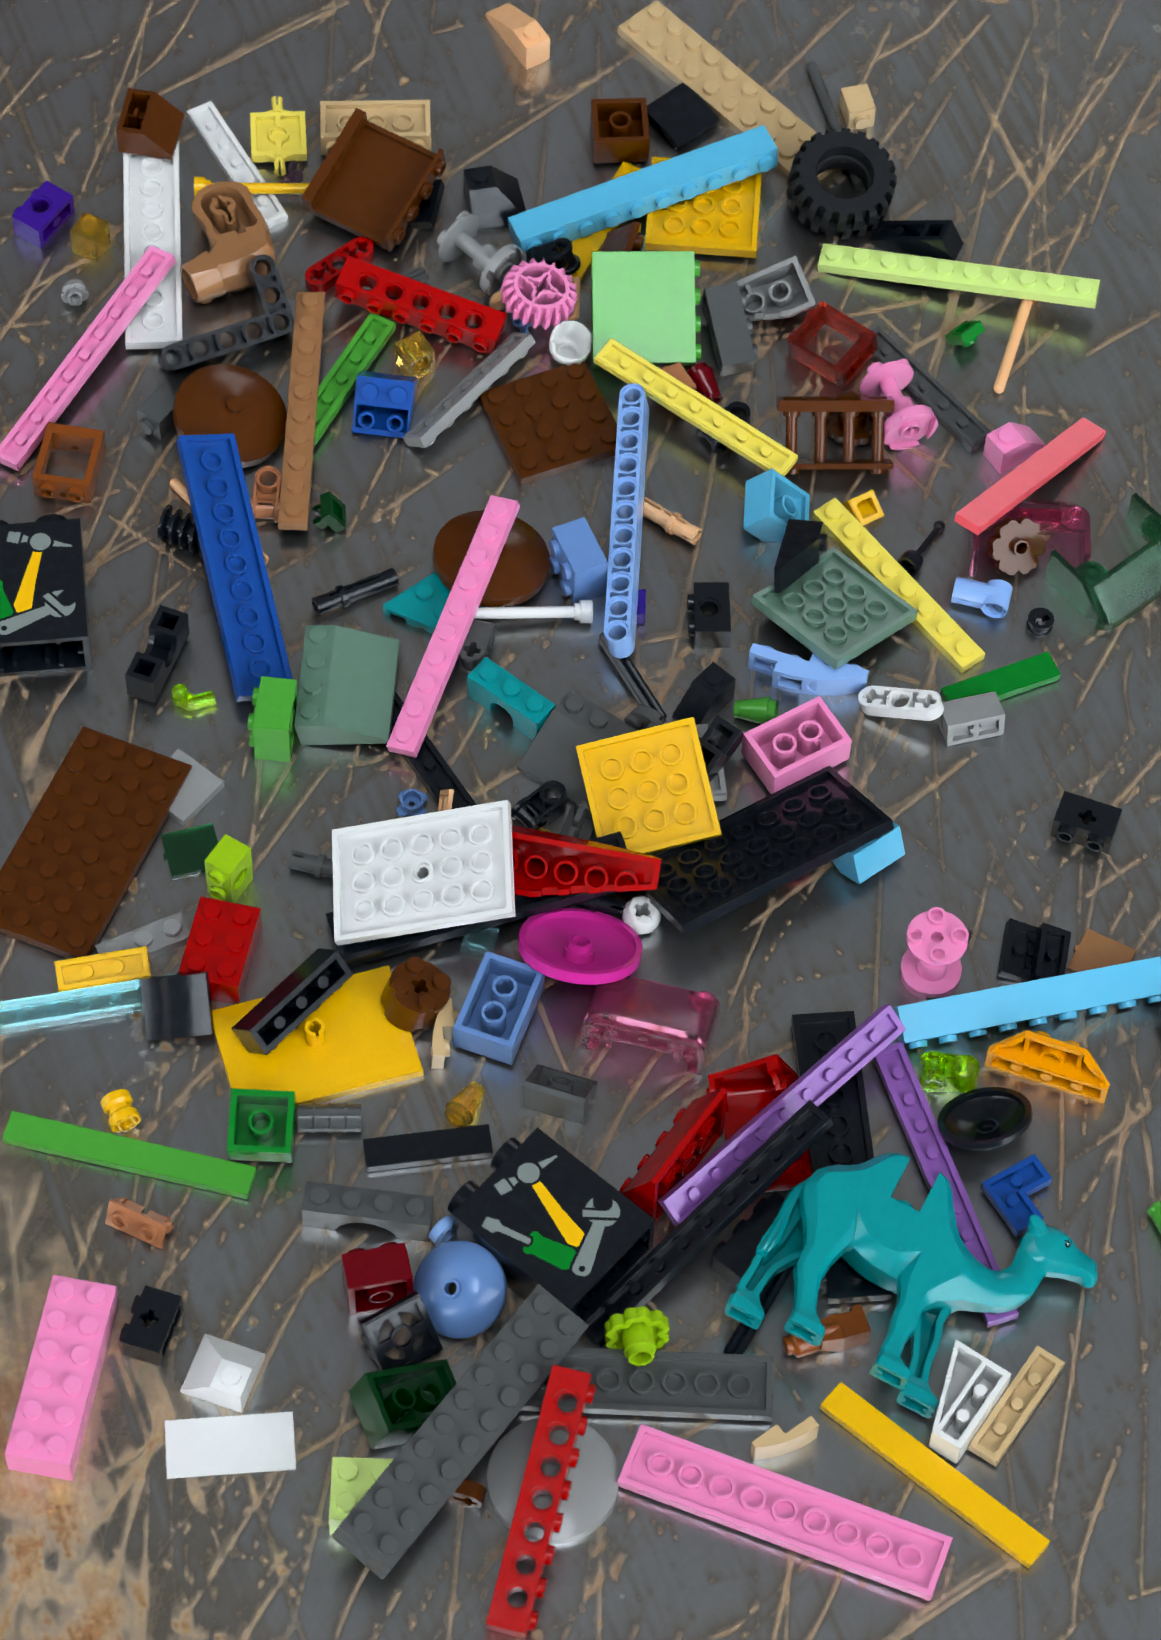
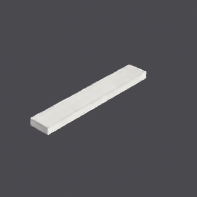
M212 101L187 110V118L229 181L238 183H266ZM252 194L254 203L265 218L269 228L288 221V214L274 194Z

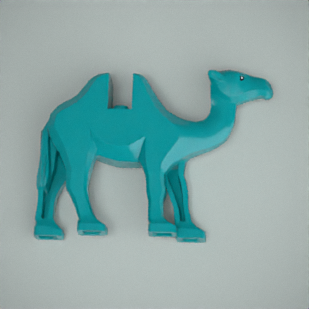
M887 1153L859 1165H832L818 1169L812 1176L790 1188L774 1222L759 1242L756 1255L749 1268L737 1284L735 1292L731 1294L724 1313L757 1330L765 1317L759 1295L775 1275L795 1265L793 1269V1309L784 1326V1330L812 1345L819 1346L825 1335V1327L819 1320L816 1311L820 1282L830 1267L842 1257L865 1279L897 1294L896 1306L888 1324L886 1338L876 1355V1360L869 1373L900 1389L901 1391L896 1402L923 1417L931 1418L939 1405L938 1399L929 1387L928 1380L931 1364L940 1345L943 1323L951 1313L956 1311L985 1313L1013 1311L1030 1299L1044 1277L1061 1278L1076 1282L1084 1288H1092L1097 1282L1098 1271L1095 1261L1079 1250L1067 1234L1056 1227L1045 1224L1035 1214L1030 1217L1025 1236L1018 1240L1019 1247L1011 1265L1000 1271L985 1267L970 1253L959 1236L951 1184L941 1172H939L920 1211L914 1209L907 1201L892 1198L911 1158L900 1153ZM911 1337L910 1363L907 1367L901 1358V1353L905 1343Z

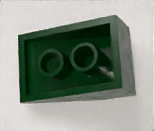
M447 1359L365 1373L348 1393L371 1449L391 1447L408 1442L455 1386L456 1380Z

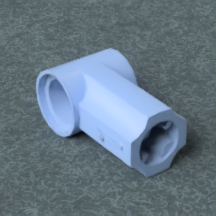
M957 577L951 602L980 608L985 615L991 618H1003L1007 614L1013 588L1011 584L1000 579L984 583Z

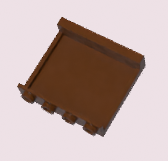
M356 108L301 197L303 208L305 211L359 237H365L371 240L373 244L391 252L396 244L399 245L404 239L405 228L408 223L416 219L422 200H427L430 196L436 177L443 175L447 166L444 150L440 148L436 154L367 121L366 112Z

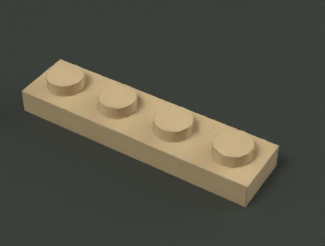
M1037 1345L970 1442L968 1450L996 1467L1063 1369L1065 1362Z

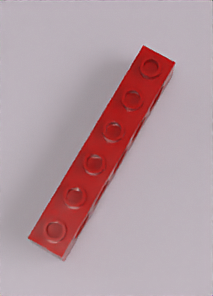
M351 256L347 257L336 281L335 298L340 299L343 303L363 307L373 314L385 315L398 323L415 326L425 333L437 334L445 337L452 343L470 346L480 353L491 354L497 348L505 329L507 313ZM362 287H369L371 289L365 290ZM393 296L397 297L398 299L393 300L388 297ZM416 306H421V307H424L425 309H417V308H415V307H416ZM441 316H449V317H451V318H450V319H445V318H442ZM473 325V326H476V327H478V328L472 329V328H469L468 326Z

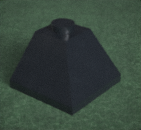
M491 165L463 170V191L470 214H475L479 218L477 233L509 228L508 217L526 211L517 178Z

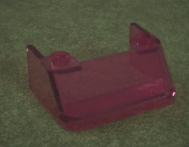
M1023 500L987 528L995 529V526L1007 517L1016 520L1019 516H1024L1038 523L1039 531L1078 533L1079 580H1086L1091 557L1090 515L1079 504L1066 501ZM968 530L969 576H975L979 555V535Z

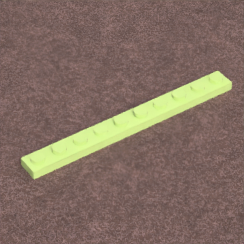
M823 243L818 261V272L1094 309L1096 308L1100 289V280L825 243Z

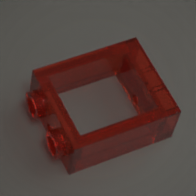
M823 301L816 308L809 310L805 321L799 328L792 330L787 340L791 357L843 389L878 349L876 333ZM824 324L855 342L836 366L806 348L807 344Z

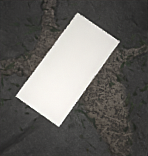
M293 1411L165 1420L167 1479L296 1470Z

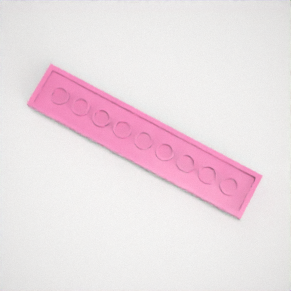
M640 1424L617 1481L621 1488L931 1601L953 1539L950 1536Z

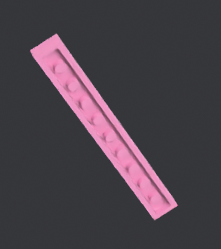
M149 246L0 444L1 464L20 471L43 440L47 422L55 423L175 264L176 261L173 254L154 246Z
M490 496L386 746L389 752L414 758L417 757L520 509L517 500Z

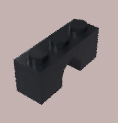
M163 605L159 606L149 626V640L144 653L136 652L125 674L128 695L152 703L156 702L190 634L187 613Z

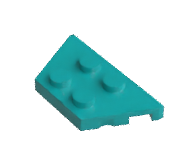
M435 571L383 604L382 612L389 617L391 614L406 619V624L416 628H424L427 632L433 634L451 591L441 582Z

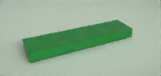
M1045 652L942 687L940 694L944 702L995 691L1000 701L1060 680L1061 673L1049 652Z

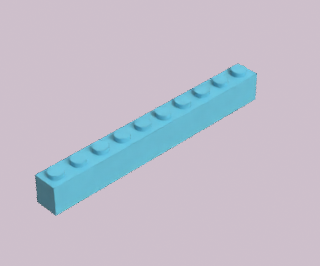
M762 125L508 217L509 235L513 243L525 252L532 247L541 246L559 238H567L573 241L587 237L595 232L615 227L634 218H640L645 214L667 208L683 200L692 199L705 192L717 190L735 181L744 180L757 173L769 171L778 166V148L766 127Z
M1161 956L897 1006L893 1010L906 1028L897 1037L898 1042L902 1041L903 1045L908 1044L909 1050L926 1047L927 1040L938 1039L939 1044L957 1041V1035L968 1033L969 1038L988 1035L987 1029L998 1027L999 1032L1018 1029L1017 1023L1028 1021L1029 1027L1046 1024L1048 1023L1047 1018L1058 1016L1059 1021L1077 1018L1076 1012L1088 1010L1089 1015L1107 1012L1106 1006L1118 1004L1119 1010L1137 1006L1136 1001L1147 999L1148 1004L1161 1002Z

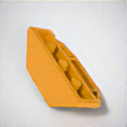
M1025 1030L990 1045L984 1064L986 1067L1103 1104L1105 1103L1110 1083L1088 1048L1082 1047L1074 1041H1063L1051 1037L1048 1033L1042 1031Z

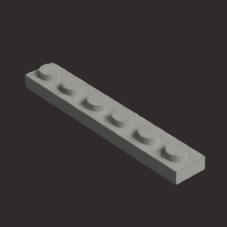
M513 332L402 437L407 446L420 448L431 446L436 441V437L443 430L450 428L454 424V420L462 412L469 410L473 406V402L484 391L490 389L491 385L499 377L509 372V367L527 355L528 349L536 343L531 333Z

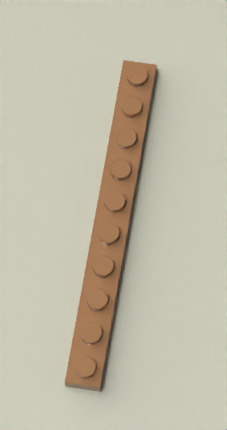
M297 291L278 530L308 531L325 292Z

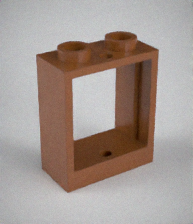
M47 422L32 476L34 495L44 498L65 499L75 503H92L106 451L104 430ZM51 450L90 455L84 480L45 474Z

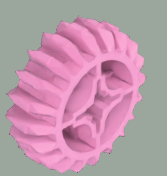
M532 258L528 264L522 260L518 266L513 265L510 272H507L501 287L502 304L506 305V313H513V320H522L523 326L530 323L534 329L541 325L546 330L549 325L555 327L560 322L566 321L573 313L577 302L576 284L572 283V275H565V268H556L555 262L549 265L543 259L540 263H537Z

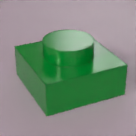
M964 321L947 333L945 337L949 345L967 347L977 341V336L983 333L985 328L981 321Z

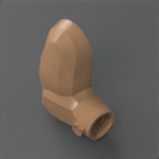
M231 181L210 184L198 191L191 202L192 212L208 238L210 251L208 253L204 251L180 266L182 279L190 296L195 302L203 304L210 303L214 298L224 296L225 293L250 288L246 266L256 256L265 254L270 256L275 262V252L268 224L254 203L252 194L247 186ZM257 261L255 263L256 273L260 276H265L267 266L263 262Z

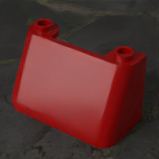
M778 1054L708 1075L709 1088L706 1089V1094L722 1087L728 1090L724 1120L726 1141L799 1078L796 1072ZM808 1149L764 1192L790 1190L793 1186L812 1176Z

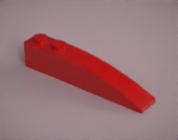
M512 825L514 891L516 895L541 897L545 895L560 896L578 893L593 894L610 891L625 892L658 889L662 858L581 838Z

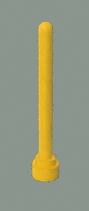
M194 176V197L201 189L217 182H211V179H205V177ZM310 183L240 184L247 186L251 194H303Z

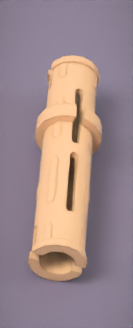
M644 496L643 516L660 525L669 535L675 534L691 545L697 544L702 536L703 530L683 519L680 513H673Z

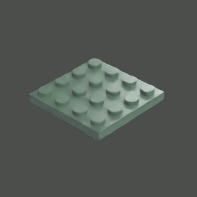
M835 547L822 553L819 563L781 593H774V583L752 595L751 604L835 670L916 620L918 613L914 607Z

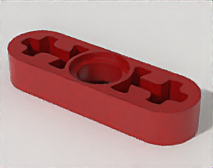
M356 237L309 267L305 272V286L310 292H326L335 286L342 269H336L332 264L337 261L345 262L348 256L370 263L374 258L373 242L365 237Z

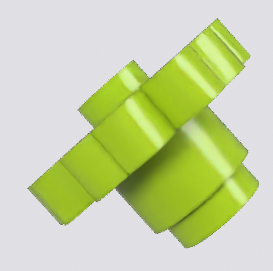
M645 1306L627 1308L624 1314H614L604 1324L606 1346L609 1349H623L624 1356L634 1366H644L654 1360L656 1350L661 1349L670 1339L668 1317L663 1315V1312L660 1310L649 1312V1309Z

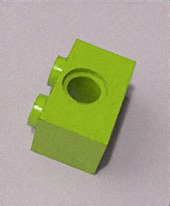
M225 834L204 860L207 892L214 899L235 903L253 880L251 848Z

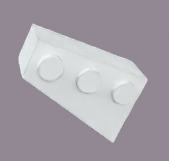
M955 1340L931 1433L929 1448L957 1464L976 1433L1007 1390L1012 1373L960 1341Z

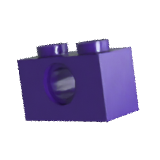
M46 180L39 188L32 191L30 197L22 206H18L14 210L12 215L14 234L41 249L75 213L73 195Z

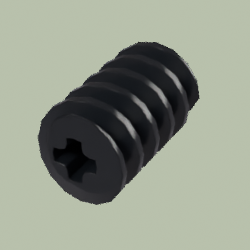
M168 504L159 520L157 530L159 540L163 542L168 541L173 546L179 545V548L182 550L189 549L190 553L194 555L199 554L203 558L195 523H192L193 514L188 513L182 519L183 510L178 509L172 515L173 506Z

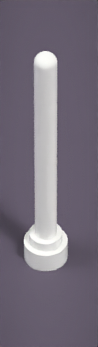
M579 600V603H574L573 606L479 607L474 619L574 618V621H579L580 623H592L593 603L592 600Z

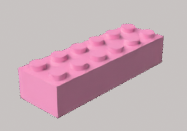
M57 1275L52 1276L5 1450V1458L9 1470L73 1481L119 1305L117 1286Z

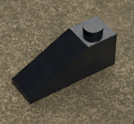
M952 220L879 221L870 239L872 245L895 253L954 261L964 244Z
M798 519L788 520L774 567V593H781L819 563L822 551H827L828 534H823L824 522Z

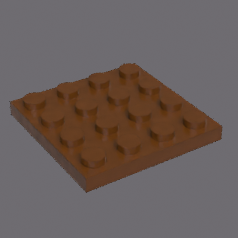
M585 361L581 364L563 365L490 388L478 397L483 411L521 486L615 456L617 423Z

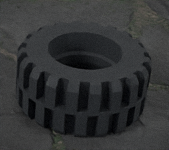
M835 128L827 129L824 135L818 132L811 136L810 141H805L800 146L799 152H796L787 181V197L791 200L790 207L795 214L799 212L798 219L803 225L808 223L811 225L810 230L815 233L819 231L826 233L825 237L829 238L839 235L840 239H849L851 234H854L855 237L865 235L866 229L868 231L875 229L879 221H883L887 214L897 184V176L894 174L896 168L894 162L888 160L890 156L888 151L884 147L880 149L878 147L880 142L873 137L868 139L865 137L866 133L861 131L852 133L849 128H842L838 132H836ZM829 169L849 171L861 179L866 192L855 198L836 197L821 186L817 175Z

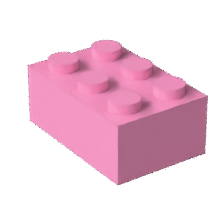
M818 696L743 733L741 753L769 793L773 794L827 766L834 767L848 760L852 739L823 699Z

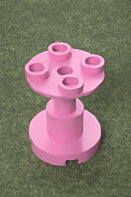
M900 359L884 364L876 362L867 368L868 374L862 379L859 386L861 394L868 396H892L894 399V412H887L888 419L884 422L885 444H888L892 450L902 451L920 445L918 440L923 436L929 439L938 427V420L934 412L928 406L914 405L912 399L903 396L901 392L913 378L914 371L907 359Z
M933 907L929 911L917 915L908 925L906 941L909 949L902 957L900 968L901 981L906 990L915 997L927 1000V997H937V999L948 997L958 988L962 973L960 958L967 949L969 932L963 922L940 907Z

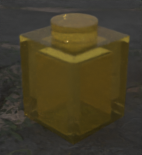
M85 211L70 230L72 252L96 263L111 244L109 222Z

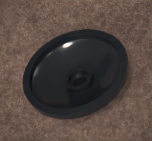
M1003 1087L979 1088L960 1094L950 1100L939 1113L938 1128L941 1136L948 1143L956 1147L971 1151L992 1150L1008 1145L1018 1139L1030 1126L1033 1112L1029 1100L1015 1090Z

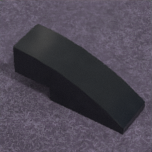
M718 715L703 737H699L710 782L733 755L743 739L742 730Z

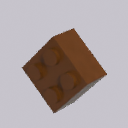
M646 98L591 99L590 125L593 162H649L650 136Z

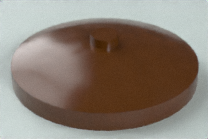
M216 364L198 369L182 382L174 399L173 421L179 436L234 433L242 468L255 466L269 459L278 450L285 436L287 411L280 394L265 378L247 368L229 364Z
M484 510L471 511L454 517L441 528L436 537L432 555L434 569L441 582L450 591ZM517 517L481 600V606L509 607L521 604L535 596L545 584L550 567L548 560L550 554L547 545L532 526Z

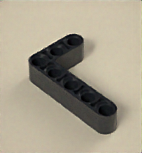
M265 254L258 255L251 259L246 266V274L260 313L259 316L164 347L158 354L160 367L169 372L176 371L289 333L294 326V318L274 260ZM257 261H261L267 266L265 276H260L256 273L255 263ZM266 288L272 289L276 293V301L274 303H269L265 300L264 291ZM276 315L281 316L285 320V328L281 331L277 330L273 325V318ZM249 324H253L258 328L259 335L257 339H251L247 335L246 329ZM222 333H228L231 336L232 345L230 348L221 345L219 338ZM196 341L203 343L206 348V352L202 357L197 356L193 351V344ZM169 350H173L178 354L179 362L177 365H171L167 362L166 353Z

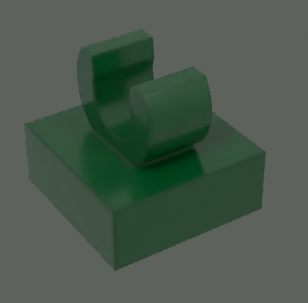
M330 491L321 494L320 504L312 508L313 512L320 516L318 519L313 520V524L319 529L329 526L336 533L345 530V504Z

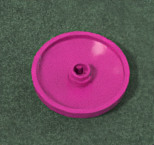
M558 908L533 915L522 924L518 937V951L522 959L530 967L550 978L574 984L598 985L619 981L635 972L641 961L642 941L633 928L608 914L581 908Z

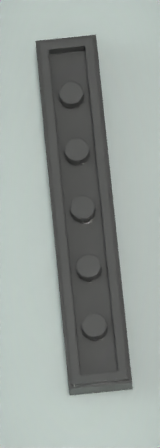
M877 326L857 340V347L874 363L881 362L884 364L907 359L914 374L911 382L903 390L919 405L930 407L938 423L970 453L985 444L986 434L991 431L884 330Z

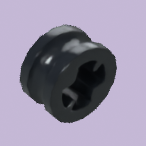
M1035 608L1028 615L1026 627L1032 635L1046 636L1053 628L1054 616L1048 609ZM1036 619H1042V622L1045 621V625H1039V621L1035 623Z

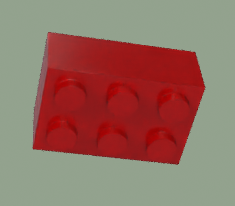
M200 896L178 972L208 971L211 1000L233 1005L240 1003L262 929L261 908Z

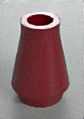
M702 362L688 370L687 373L695 383L698 393L716 404L723 399L712 367Z

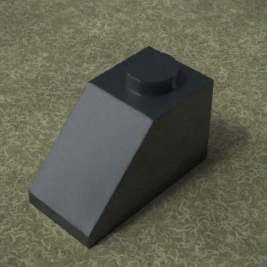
M712 662L693 680L674 711L672 718L678 721L694 717L696 725L707 724L734 699L736 679Z

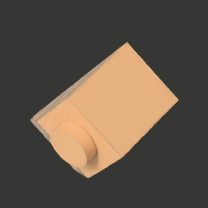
M510 3L485 13V17L526 70L550 60V37L537 20Z

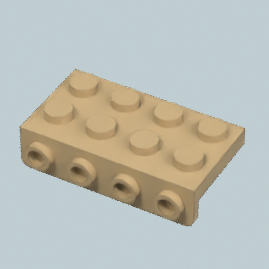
M430 100L320 101L321 155L329 153L356 108L366 112L367 121L431 151Z

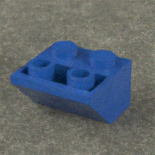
M360 371L356 381L352 432L402 438L411 429L418 377Z

